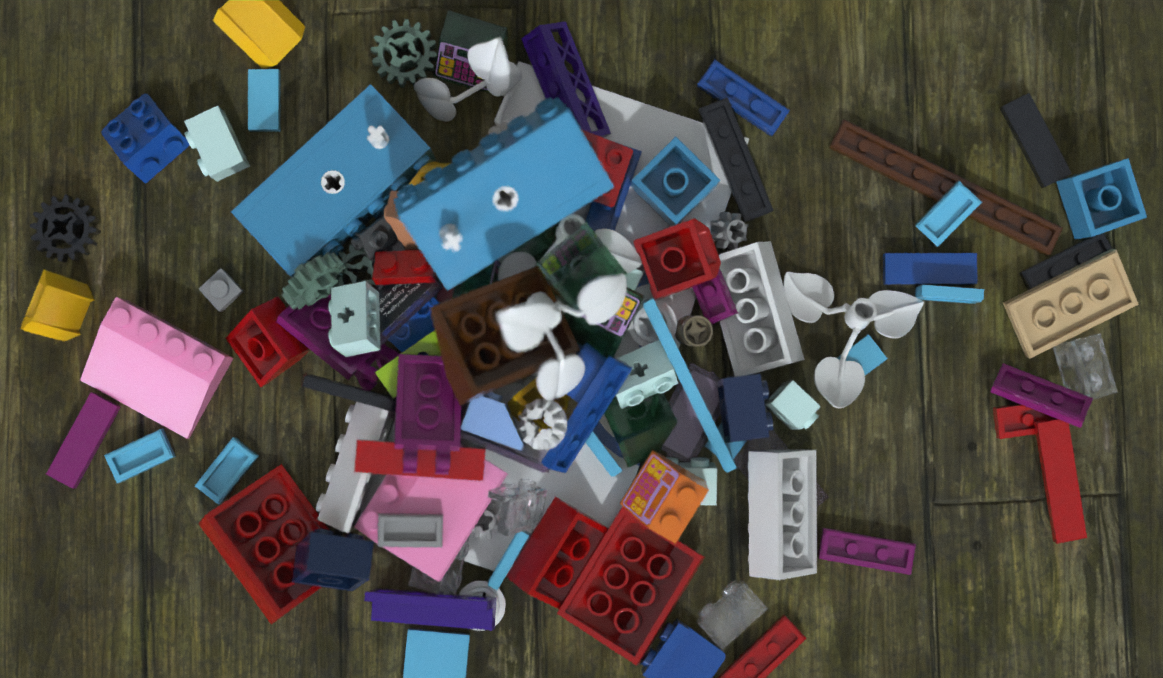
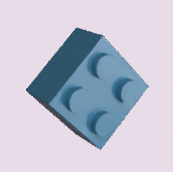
M675 136L631 180L630 187L672 227L680 224L717 187L720 179Z
M1129 158L1111 162L1056 181L1074 239L1093 237L1147 218Z

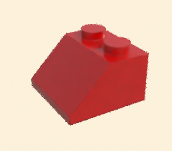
M279 296L251 309L225 338L260 387L275 379L310 351L308 347L276 322L278 316L287 308Z

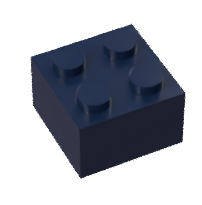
M761 374L723 378L716 382L725 443L768 438L769 431H773V420L771 412H766L764 400L769 399L767 381L761 380Z
M316 529L314 532H310L296 547L292 583L354 591L370 579L374 542L366 541L364 536L358 534H347L345 537L333 535L334 532L331 530Z

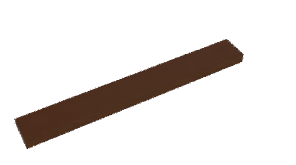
M845 119L842 120L829 146L830 149L936 202L959 180L982 202L968 216L969 218L1045 256L1051 254L1063 230V227Z

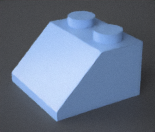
M490 392L470 401L461 426L462 430L520 451L524 450L526 443L523 441L522 434L518 430L508 405L501 402L503 396Z

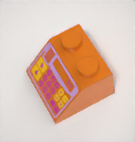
M652 450L621 499L620 504L646 527L676 544L709 489L705 480Z

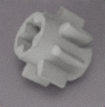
M720 212V219L710 222L712 224L711 236L717 241V248L727 247L734 250L738 248L739 242L747 241L746 234L747 227L749 226L740 220L742 214Z
M494 502L484 511L485 516L492 517V521L488 524L489 528L485 529L483 524H476L474 527L476 530L474 534L475 539L480 533H485L488 540H490L493 528L497 531L502 530V527L496 524L497 519L503 516V513L495 514L493 511Z

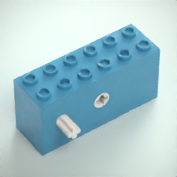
M370 84L236 206L231 213L289 276L293 278L294 270L300 264H305L319 255L323 257L327 252L330 254L334 252L339 256L338 253L344 250L343 244L350 238L354 239L353 235L366 228L365 224L373 217L378 219L384 214V208L388 204L390 192L400 191L407 186L417 172L427 163L434 162L436 157L424 140ZM339 184L341 187L336 190L335 187Z
M558 97L553 100L552 98H547L535 106L536 111L526 117L520 115L507 124V129L499 134L493 132L480 140V146L470 152L469 150L461 151L452 158L451 164L443 169L441 167L432 169L424 176V181L416 186L413 184L405 186L396 194L398 197L393 199L399 219L447 291L614 187L572 114Z

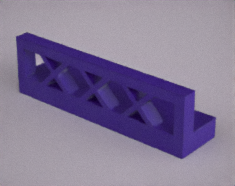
M566 21L537 26L522 38V42L545 98H552L553 100L558 97L568 108L580 129L603 138L611 134ZM553 32L559 33L563 43L562 46L555 42L552 35ZM565 60L572 65L574 74L566 69ZM576 88L583 92L586 99L585 103L578 98ZM588 116L595 121L597 131H591L587 121Z
M382 588L365 592L364 601L372 602L371 621L480 630L495 629L497 597Z

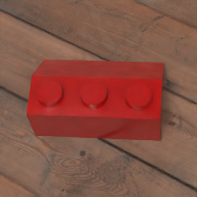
M555 496L506 575V578L528 595L560 609L609 528Z

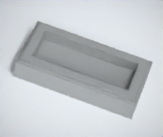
M378 514V547L442 548L443 514Z

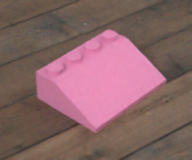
M116 297L99 327L80 380L189 439L234 358L134 303Z
M460 442V447H467ZM485 459L483 481L387 474L354 528L378 544L379 513L443 514L442 548L383 547L440 582L508 473Z

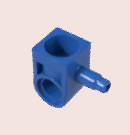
M587 342L576 354L584 362V375L578 385L567 393L577 403L580 402L607 359Z

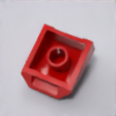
M696 218L633 240L636 251L642 260L655 301L717 277L721 266L718 252L709 228Z

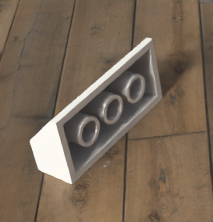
M771 241L756 242L719 254L721 261L720 270L738 311V314L720 321L735 377L751 375L804 360Z
M356 402L355 405H350L345 422L349 423L346 435H340L335 449L336 452H339L336 465L331 464L326 475V481L330 482L326 494L321 493L317 502L316 511L320 512L317 520L346 533L357 530L354 526L363 512L375 474L354 472L357 439L387 441L395 412Z
M816 450L748 451L749 576L783 580L816 574Z

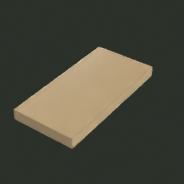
M1110 249L1003 302L1023 352L1029 359L1139 305L1116 249Z

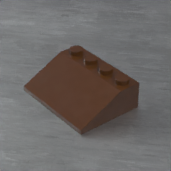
M538 265L430 308L446 377L459 405H463L539 371L544 362L557 359L556 351L545 332L540 343L533 348L524 351L512 349L504 339L502 327L497 318V312L526 304L529 297L537 292H544L554 303L557 302L545 275ZM561 311L559 324L550 329L563 351L564 357L576 354L580 351V348Z

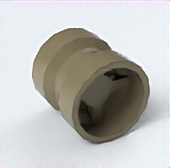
M684 316L677 321L675 336L681 344L701 347L711 340L713 327L707 318L703 316Z

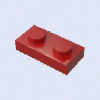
M421 250L382 251L375 254L372 275L375 285L436 282L437 274Z
M1021 404L993 407L996 438L998 439L1036 434L1035 421L1054 418Z

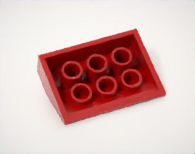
M282 464L207 513L199 522V526L271 625L322 588L292 583L297 545L310 532H314L316 529L329 530L325 523L317 520L318 513Z
M622 506L557 614L637 666L650 649L705 556L679 540L675 544L652 531Z

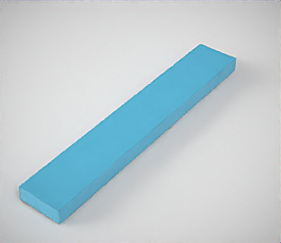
M653 297L643 301L642 305L724 471L729 472L736 469L737 467Z

